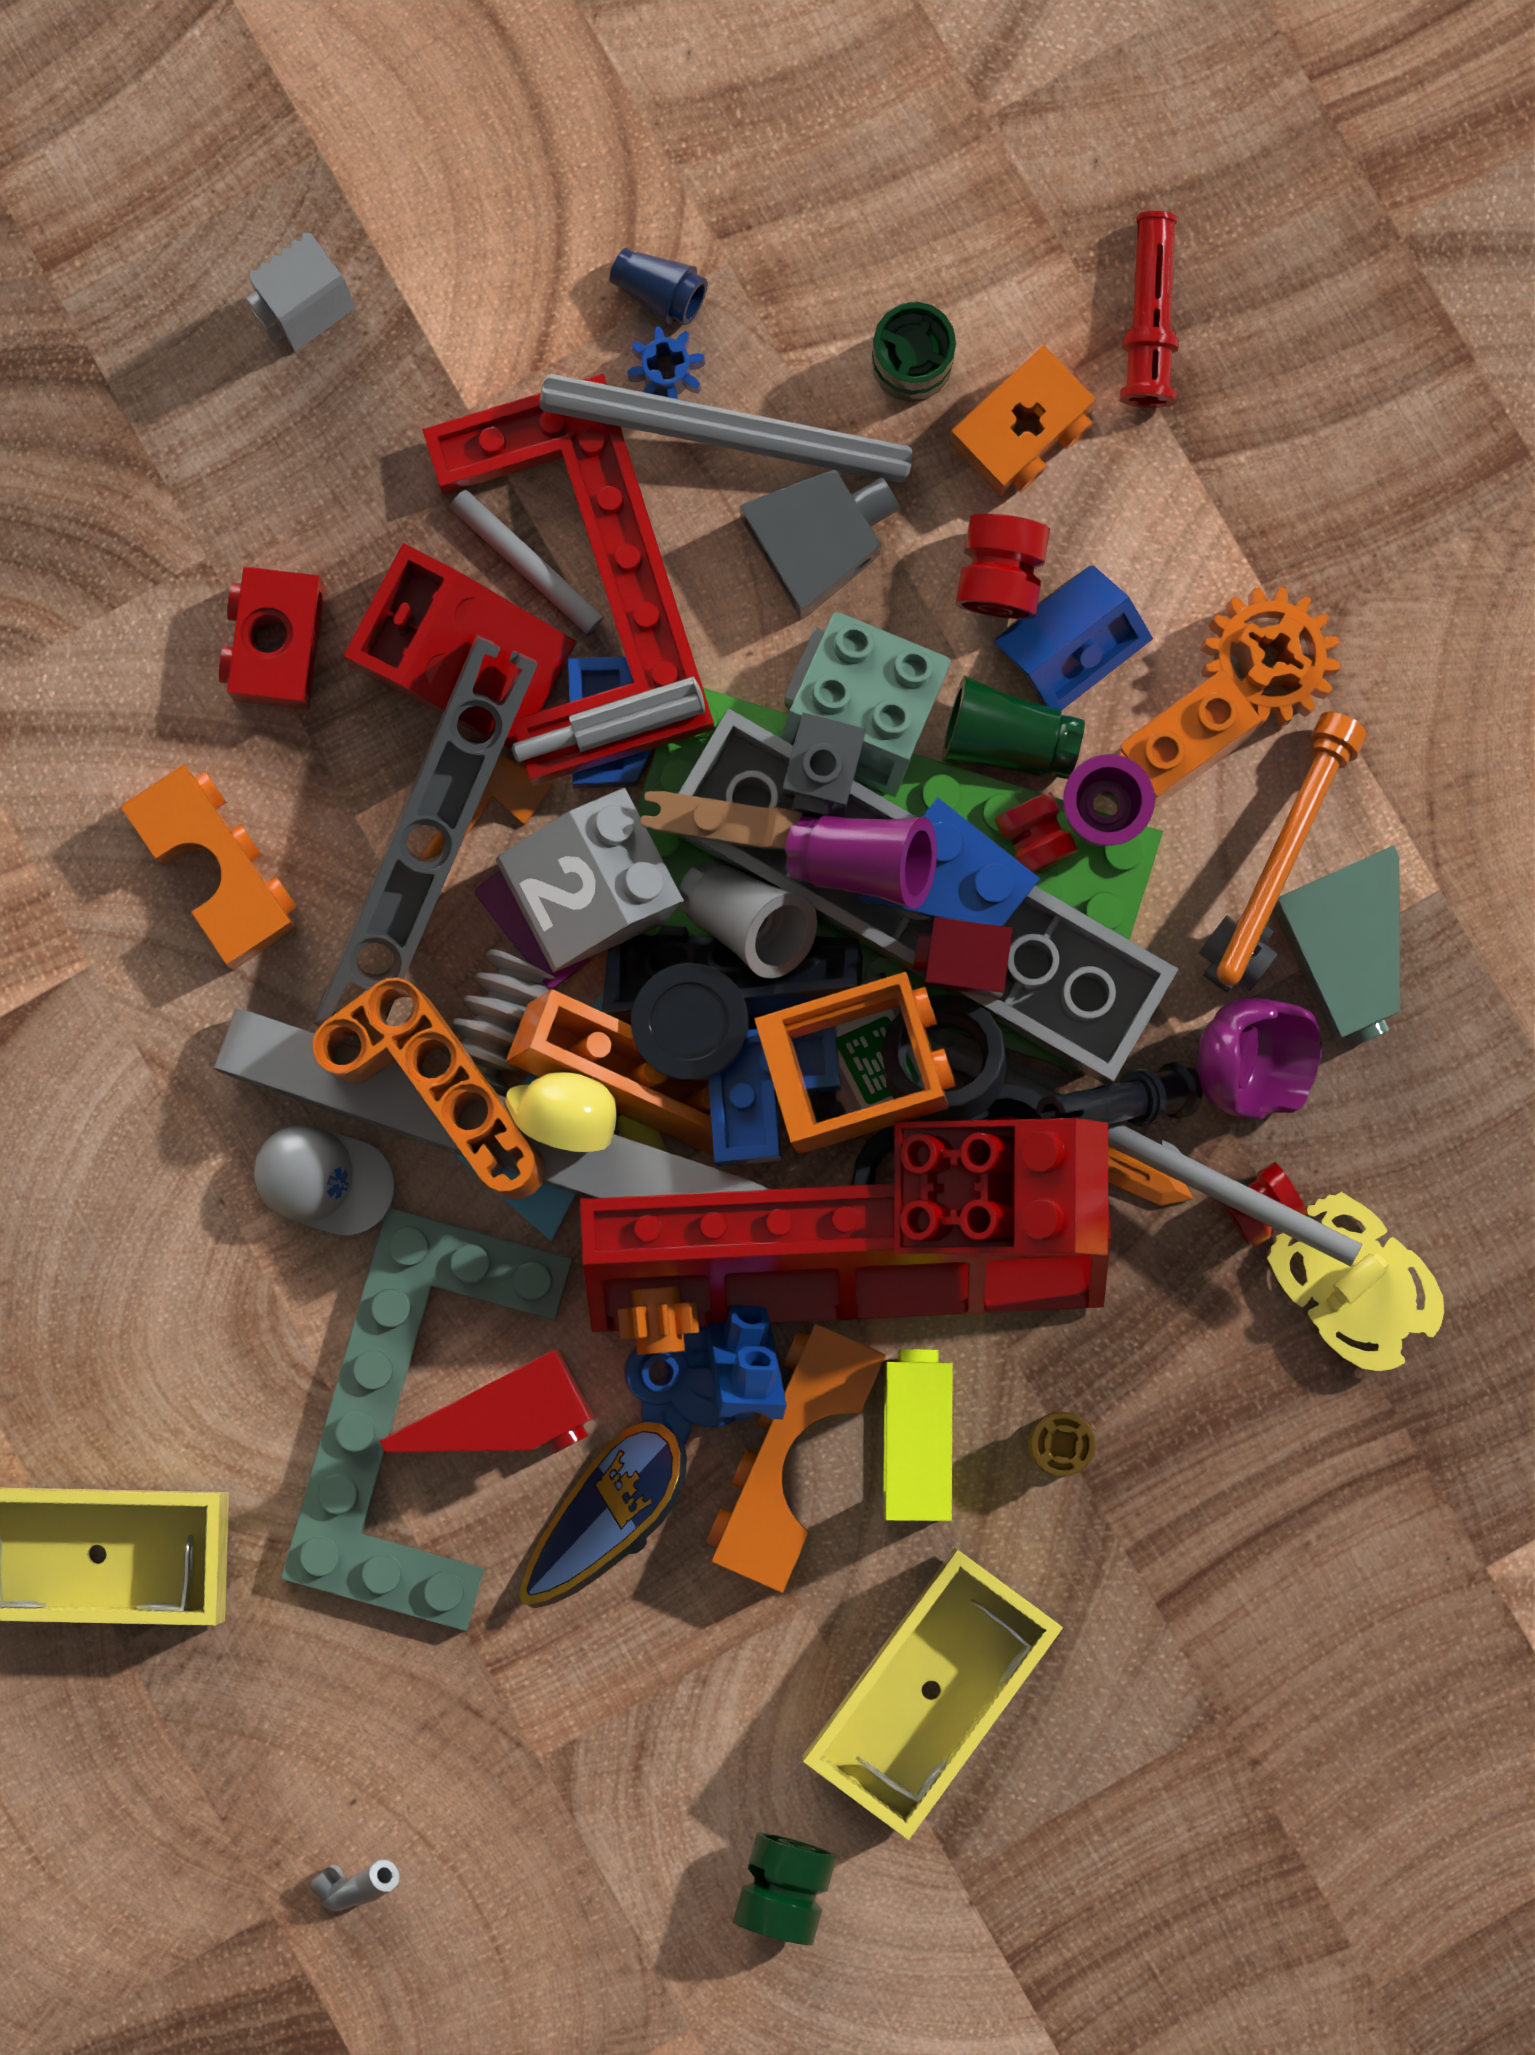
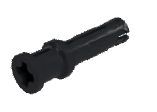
M1175 1061L1164 1064L1157 1072L1144 1068L1129 1071L1121 1078L1119 1083L1062 1095L1045 1096L1038 1102L1036 1113L1056 1111L1055 1116L1044 1119L1079 1118L1108 1122V1124L1127 1120L1133 1125L1143 1127L1157 1123L1163 1115L1176 1119L1192 1116L1200 1107L1203 1090L1195 1069L1188 1063Z

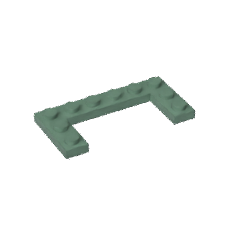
M390 1208L383 1220L281 1579L467 1631L469 1629L485 1567L363 1533L386 1453L380 1440L391 1435L433 1287L556 1321L573 1259Z

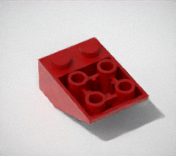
M402 543L343 656L350 668L443 714L476 635L492 641L494 645L501 647L497 658L484 654L473 687L474 692L486 694L495 701L503 699L519 669L514 663L509 662L513 651L530 657L538 663L515 719L542 710L577 641L463 573ZM473 706L462 711L457 723L486 737L493 729L494 719L491 712L484 707ZM513 724L503 745L512 750L513 743L518 742Z
M1079 1118L895 1122L894 1254L1108 1255V1122Z

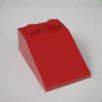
M554 1349L380 1440V1443L385 1452L534 1450L546 1444L552 1455L588 1437L589 1435L583 1425L595 1419V1416L561 1350Z

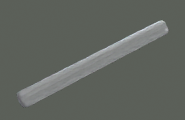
M556 374L546 375L542 383L539 402L540 408L546 412L878 479L882 477L884 480L898 483L905 482L912 465V449L906 445Z

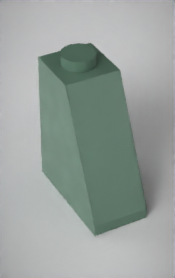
M1394 845L1280 896L1273 909L1334 1042L1349 1035L1354 1046L1369 1041L1390 1031L1385 1019L1400 1012L1399 855Z

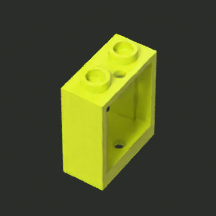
M899 1349L898 1362H884L883 1517L885 1520L952 1521L953 1363H938L939 1350Z

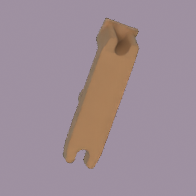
M648 791L644 794L646 802L659 805L661 811L654 817L642 816L640 822L646 828L663 833L761 849H785L790 828L798 823L800 817H802V812L778 807L763 808L665 791Z

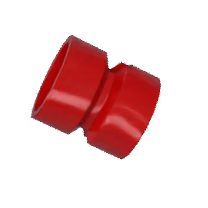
M977 513L970 515L964 552L972 559V564L961 568L955 605L970 612L999 618H1035L1042 581L1033 573L1034 569L1045 564L1050 528L1034 520L1005 514Z

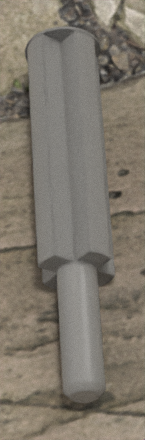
M692 676L569 716L570 726L513 743L511 749L515 760L518 762L574 744H578L580 752L705 713L703 694L696 679Z

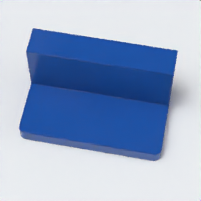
M1089 566L1039 604L1035 618L1020 619L995 639V644L1000 652L1022 671L1041 704L1062 711L1153 640V637L1130 597L1095 566Z

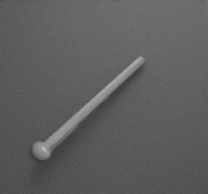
M936 1029L927 1032L932 1052L944 1048L950 1067L974 1079L977 1078L983 1063L982 1050L977 1042L946 1029ZM1005 1056L1007 1072L1003 1084L1010 1083L1032 1089L1041 1097L1062 1095L1058 1093L1061 1086L1060 1083ZM1119 1122L1108 1124V1146L1352 1267L1363 1245L1362 1243L1181 1154L1176 1146L1164 1140L1159 1144Z

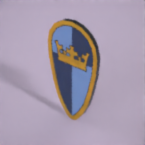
M643 1422L626 1428L607 1444L581 1476L540 1538L528 1563L520 1587V1599L525 1605L531 1608H540L555 1604L579 1592L606 1573L628 1554H636L644 1549L647 1543L646 1538L663 1523L677 1503L685 1482L687 1455L679 1436L663 1424Z

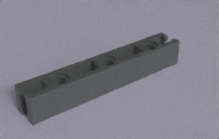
M476 635L316 1011L315 1025L321 1026L327 1019L337 1013L334 1009L349 983H355L364 990H368L376 983L387 978L404 979L538 665L536 660L513 651L509 662L514 663L519 669L503 699L495 701L486 694L474 692L473 687L484 654L497 658L501 647L494 645L488 639ZM479 706L491 712L494 719L493 729L483 739L475 741L466 739L457 729L458 717L467 708ZM418 826H434L444 837L442 848L432 857H418L407 847L408 835ZM368 944H383L390 949L394 955V960L387 971L381 974H370L361 969L357 963V955ZM394 1001L392 1002V1004L389 1006V1008H388V1010H387L386 1019H387V1017H388V1015H389V1012H390V1010H391V1008H392V1005H393ZM352 1035V1040L361 1043L359 1036Z

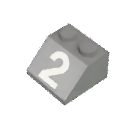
M625 788L568 811L498 855L495 859L553 973L662 926L684 901L646 827L642 826L640 822L641 817Z

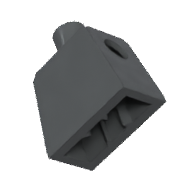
M832 470L744 503L740 506V519L802 620L814 612L880 555L881 545L871 526L899 511L900 506L890 487L882 477L851 494L836 470Z

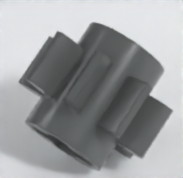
M1228 915L1221 921L1198 953L1211 962L1203 976L1226 993L1233 986L1224 985L1219 981L1217 968L1238 925ZM1267 925L1241 980L1238 982L1248 991L1255 986L1278 955L1277 951L1266 944V941L1274 932Z

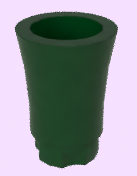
M964 675L951 710L943 745L942 762L980 764L1016 770L1039 777H1045L1047 773L1059 778L1068 779L1074 771L1079 757L1085 720L1062 715L1060 709L1033 703L998 691Z

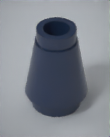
M624 248L618 254L609 276L610 283L620 287L622 291L667 324L678 321L688 325L700 310L708 287L707 279L697 275V268L695 266L640 252H633L627 248Z

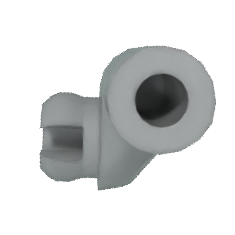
M378 1860L349 1879L344 1876L339 1866L331 1864L311 1880V1890L322 1899L319 1905L335 1912L376 1901L398 1885L400 1876L396 1865L388 1860Z

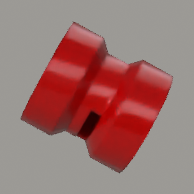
M1052 792L1028 800L994 819L1002 838L1012 842L1016 851L1014 858L1034 874L1065 860L1079 851L1072 834L1062 830L1057 820L1060 809Z
M1276 1162L1258 1171L1256 1180L1247 1185V1187L1308 1216L1298 1192ZM1223 1203L1235 1227L1252 1249L1270 1239L1274 1228Z

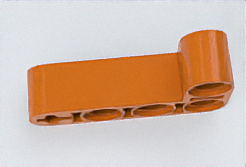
M401 978L384 979L327 1019L316 1030L312 1041L315 1059L327 1072L341 1081L349 1084L362 1083L396 1060L480 1179L499 1195L509 1199H524L534 1194L541 1186L545 1176V1163L541 1154L529 1137L517 1127L504 1102L430 999L412 983ZM401 997L412 998L414 1011L411 1018L400 1026H389L386 1013L392 1002ZM347 1036H359L361 1040L359 1056L347 1065H337L334 1056L337 1044ZM437 1048L449 1049L451 1062L447 1071L436 1078L425 1077L423 1073L425 1057ZM472 1100H485L488 1105V1115L485 1122L474 1130L462 1129L460 1125L462 1108ZM498 1141L506 1151L520 1159L517 1162V1167L521 1173L517 1178L511 1180L502 1174L505 1166L498 1155L488 1146Z

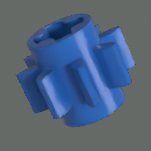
M658 326L655 327V340L649 343L647 347L641 343L633 342L632 352L636 358L642 361V365L634 366L627 370L629 382L636 383L644 380L646 384L645 393L678 399V395L685 389L692 393L698 394L700 392V383L694 376L690 375V370L703 367L705 365L704 354L700 353L688 355L686 349L690 339L687 331L681 333L677 340L664 337L663 330ZM663 356L670 357L672 365L676 366L674 378L663 379L660 370H656L658 369V358Z

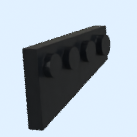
M662 925L656 935L648 936L641 934L608 949L601 1012L631 1025V1014L635 999L650 978L673 965L698 963L721 971L736 984L746 1002L749 1015L774 1013L861 986L863 955L858 939L815 936L809 953L795 969L777 978H764L754 973L736 953L717 938L689 936L687 927Z

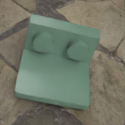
M835 612L828 623L790 708L781 739L794 746L802 712L866 728L854 780L896 797L915 746L948 672L951 660L940 653L842 613Z

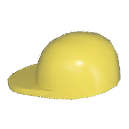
M553 1072L537 1078L530 1085H519L508 1090L505 1103L515 1124L524 1134L534 1140L554 1148L573 1152L600 1151L611 1144L617 1118L615 1098L602 1083L576 1073Z

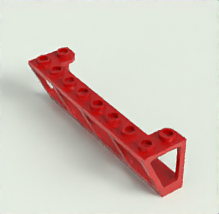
M894 1183L580 1199L583 1269L592 1332L619 1331L617 1309L633 1307L631 1290L674 1286L680 1287L681 1303L697 1302L699 1327H708L709 1322L725 1323L729 1307L732 1305L762 1306L767 1308L770 1324L1104 1308L1111 1241L1109 1198L1108 1255L1086 1256L894 1254Z

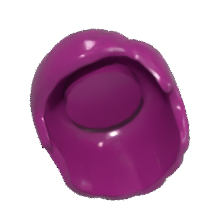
M1261 998L1239 999L1221 1007L1214 1019L1205 1027L1197 1051V1074L1201 1088L1210 1103L1227 1114L1252 1119H1263L1268 1113H1294L1300 1110L1308 1099L1322 1057L1321 1030L1313 1013L1296 1005Z

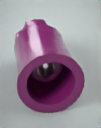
M1104 754L1089 758L1071 773L1064 789L1063 804L1069 826L1081 841L1096 847H1108L1128 842L1146 828L1153 815L1155 793L1150 778L1137 763L1120 755ZM1098 796L1110 798L1117 805L1116 814L1111 817L1098 815L1094 810V799Z
M828 815L818 819L803 816L800 817L797 824L791 826L785 848L787 872L792 879L812 882L816 887L845 890L880 898L910 909H917L927 898L933 883L937 862L936 834L932 823L926 817L885 820L852 819Z

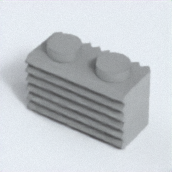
M303 232L301 241L292 240L291 249L282 247L280 256L271 255L270 263L261 262L259 271L250 270L249 280L254 288V292L247 296L246 300L253 309L255 318L274 344L285 338L292 349L297 351L356 309L345 279L311 233Z

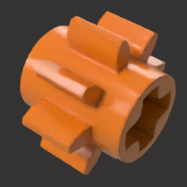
M679 1286L631 1290L633 1307L617 1309L619 1338H635L637 1355L685 1351L684 1334L699 1332L697 1302L681 1303Z

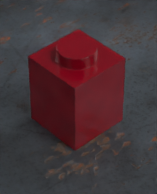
M934 917L931 933L918 931L913 970L925 971L923 987L1001 998L1005 988L1013 928Z

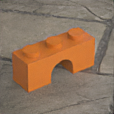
M183 764L120 807L154 858L163 866L183 853L193 850L207 851L216 856L221 868L220 885L216 893L208 901L191 913L226 965L235 970L297 929L288 914L298 907L277 876L267 882L253 863L254 860L262 856V853L243 825L240 823L233 829H230L218 811V808L226 804L227 801L208 773L205 771L195 777L193 772Z

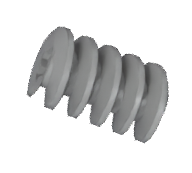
M489 949L486 959L498 970V973L477 972L474 978L475 982L487 995L486 997L466 995L463 1003L476 1018L475 1020L455 1018L452 1027L463 1037L464 1042L461 1044L496 1093L507 1095L510 1087L497 1074L499 1070L520 1071V1068L507 1063L506 1059L526 1006L549 991L542 983L544 978H557L506 952ZM441 1048V1050L451 1060V1054L449 1052V1049Z

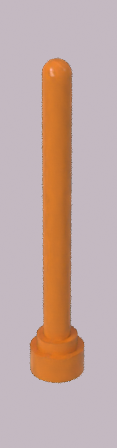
M1324 712L1317 721L1310 737V741L1313 744L1311 753L1315 757L1217 968V977L1224 985L1233 986L1241 980L1337 769L1344 768L1348 761L1355 760L1367 737V731L1359 722L1349 716L1337 712Z

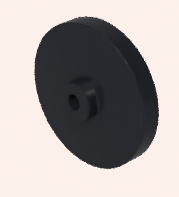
M683 963L673 965L658 972L642 987L632 1008L631 1030L635 1045L640 1054L657 1072L679 1081H701L722 1073L739 1057L749 1033V1013L740 990L728 976L704 964Z

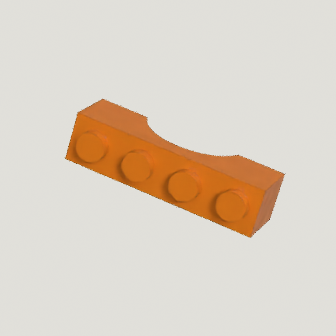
M816 1323L810 1335L799 1330L797 1331L783 1366L794 1370L784 1393L786 1409L783 1420L771 1419L761 1414L757 1425L768 1429L767 1435L759 1453L746 1448L731 1483L743 1489L733 1513L720 1508L706 1540V1544L717 1548L711 1562L783 1593L809 1534L808 1530L790 1510L783 1493L782 1469L786 1454L796 1437L812 1423L831 1415L861 1414L886 1354Z

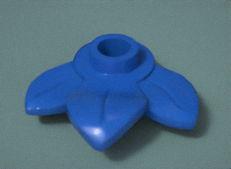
M699 1327L698 1333L684 1334L685 1351L637 1355L635 1348L628 1356L624 1369L627 1387L636 1398L641 1400L642 1423L652 1422L667 1426L681 1438L683 1446L688 1440L692 1424L703 1427H721L738 1420L735 1416L719 1417L718 1409L713 1403V1378L705 1338L707 1328ZM661 1360L666 1364L668 1374L662 1383L655 1385L649 1378V1369L654 1362Z

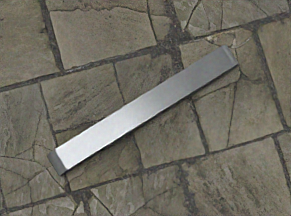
M235 1009L214 1066L215 1070L244 1082L464 1156L397 1061H393L372 1078L362 1083L349 1084L337 1079L317 1063L313 1054L312 1044L315 1033L256 1013ZM339 1042L334 1051L337 1065H347L353 1062L359 1056L361 1049ZM423 1070V1073L427 1078H436L440 1076ZM499 1096V1097L501 1098V1100L504 1102V1104L506 1105V1103H505L506 1098H505V1097H502V1096ZM483 1099L472 1100L462 1108L460 1113L462 1129L474 1130L485 1122L488 1115L486 1101ZM613 1134L611 1144L608 1147L595 1152H573L558 1149L529 1137L545 1163V1176L542 1183L586 1198L767 1190L766 1187L745 1178ZM498 1141L488 1146L498 1155L506 1171L518 1175L521 1173L517 1167V1162L520 1159L506 1151Z

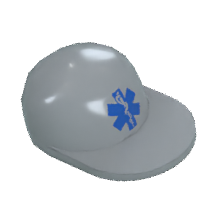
M292 1125L280 1129L264 1141L255 1158L253 1178L258 1195L269 1209L288 1220L339 1236L359 1235L377 1226L385 1218L394 1201L396 1189L394 1172L387 1158L377 1148L366 1142L319 1127Z

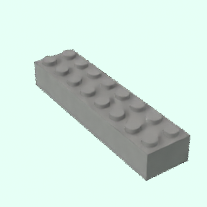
M728 708L678 794L763 808L778 807L796 811L792 809L794 799L782 796V788L793 745ZM853 781L846 811L841 812L832 809L830 815L852 819L891 820L917 818ZM802 813V817H803V816H806V817H814V818L820 819V817H815V816H811V815ZM676 835L726 865L734 866L753 878L776 888L805 896L813 904L819 919L850 937L858 939L862 944L924 979L925 971L913 970L918 931L931 933L934 918L887 906L869 905L859 898L860 894L816 887L812 882L792 879L787 872V854L785 849H761ZM1035 886L1003 925L1005 927H1012L1013 930L1005 988L1002 997L995 998L943 991L950 995L971 999L990 1012L993 1019L1103 1084L1110 1085L1121 1070L1176 975L1178 968Z

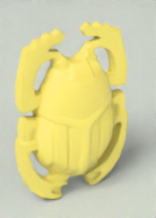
M1342 1191L1337 1195L1329 1194L1325 1199H1318L1315 1205H1308L1307 1213L1309 1216L1315 1217L1327 1211V1214L1322 1219L1323 1225L1363 1244L1352 1267L1302 1242H1296L1288 1246L1292 1237L1284 1233L1276 1236V1243L1271 1246V1254L1267 1257V1260L1280 1285L1293 1302L1300 1307H1304L1313 1297L1319 1303L1318 1306L1308 1311V1315L1319 1328V1334L1342 1358L1366 1370L1384 1371L1397 1368L1405 1363V1358L1401 1355L1402 1339L1407 1337L1409 1332H1424L1428 1337L1432 1338L1440 1329L1444 1315L1443 1295L1433 1274L1421 1258L1412 1250H1407L1394 1237L1389 1238L1384 1247H1381L1376 1239L1385 1235L1387 1229L1372 1211ZM1339 1215L1352 1216L1360 1221L1366 1230L1361 1234L1350 1232L1343 1227L1337 1228L1332 1220ZM1296 1252L1300 1253L1304 1258L1303 1264L1306 1269L1307 1282L1303 1286L1295 1280L1290 1271L1289 1263ZM1409 1267L1414 1268L1422 1282L1425 1294L1423 1310H1417V1303L1415 1301L1417 1299L1416 1286L1408 1270ZM1339 1331L1350 1339L1361 1343L1378 1344V1351H1364L1349 1346L1337 1338L1336 1333Z

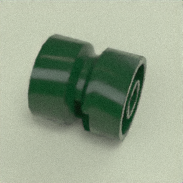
M917 301L899 304L886 312L876 327L871 359L874 377L884 391L896 399L908 402L926 400L941 391L950 378L956 349L954 328L947 316L933 305Z
M757 1833L748 1864V1870L755 1877L754 1882L742 1886L733 1923L749 1931L774 1939L801 1945H813L822 1913V1908L815 1901L816 1895L828 1891L837 1855L805 1842L768 1833Z

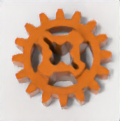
M1261 587L1254 588L1248 596V606L1236 596L1232 598L1225 606L1230 619L1216 614L1208 625L1219 638H1206L1200 648V651L1205 654L1214 656V660L1206 664L1201 670L1202 677L1210 678L1221 670L1226 671L1261 717L1262 721L1258 727L1267 720L1270 713H1274L1280 727L1286 726L1292 720L1293 707L1302 716H1308L1316 708L1311 695L1325 699L1333 689L1322 676L1335 675L1341 666L1340 662L1327 658V653L1340 644L1339 637H1323L1321 629L1330 617L1325 613L1312 619L1306 613L1311 602V598L1308 596L1303 597L1295 606L1289 604L1288 592L1285 587H1280L1271 601L1266 600ZM1257 618L1279 619L1277 625L1262 628L1253 622L1249 625L1246 624V622ZM1299 634L1302 635L1308 646L1310 659L1303 655ZM1268 646L1274 647L1279 652L1276 656V664L1272 668L1262 663L1265 656L1264 650ZM1230 654L1239 661L1242 674L1241 681L1233 669ZM1281 686L1287 691L1295 690L1284 696L1272 697L1261 695L1264 689Z

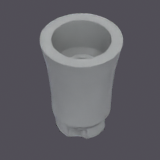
M708 860L702 866L692 867L684 876L679 887L684 900L681 903L680 909L693 920L697 927L717 938L736 953L757 975L764 978L783 976L795 969L809 953L817 932V914L813 904L805 896L776 888L753 878L734 866L724 865L713 860Z

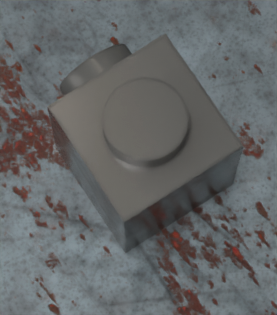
M802 712L782 788V796L794 799L792 809L820 818L825 815L830 816L832 809L841 812L846 811L865 739L866 728Z

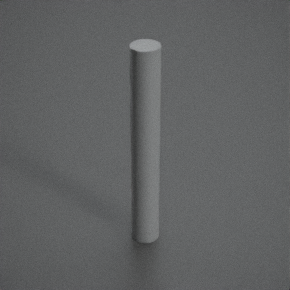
M464 489L454 498L449 508L586 635H589L598 627L604 616L469 491Z

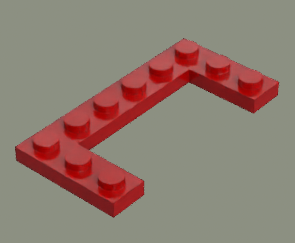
M604 373L583 379L607 385ZM540 393L422 429L442 495L564 458L634 682L514 719L513 728L517 741H523L570 726L569 716L692 676H694L702 691L705 713L580 752L578 744H574L524 760L532 786L715 730L710 708L621 427L543 411L540 408Z

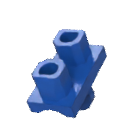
M732 1305L729 1307L726 1322H709L705 1335L713 1378V1403L718 1409L719 1417L735 1416L740 1421H746L752 1418L754 1412H757L771 1419L783 1420L786 1401L767 1308L762 1306Z

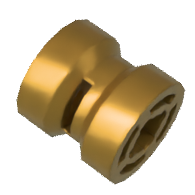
M1051 1412L1041 1417L1033 1425L1028 1437L1029 1453L1034 1463L1043 1471L1056 1476H1072L1083 1471L1092 1461L1096 1450L1095 1435L1090 1425L1080 1416L1069 1412Z

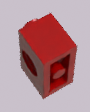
M243 566L241 583H231L227 604V619L236 621L233 646L223 645L221 651L219 682L228 684L227 693L234 701L303 710L310 709L326 587L319 575ZM270 623L284 626L287 636L281 648L270 653L260 652L255 649L254 638L262 626Z

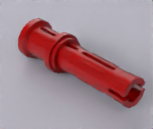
M1145 211L1139 213L1136 217L1138 227L1134 275L1133 328L1126 331V335L1123 336L1122 349L1128 352L1127 386L1121 388L1119 401L1134 407L1162 408L1175 404L1177 393L1174 389L1170 388L1172 354L1178 352L1179 339L1176 337V332L1170 330L1174 240L1177 216L1165 211Z

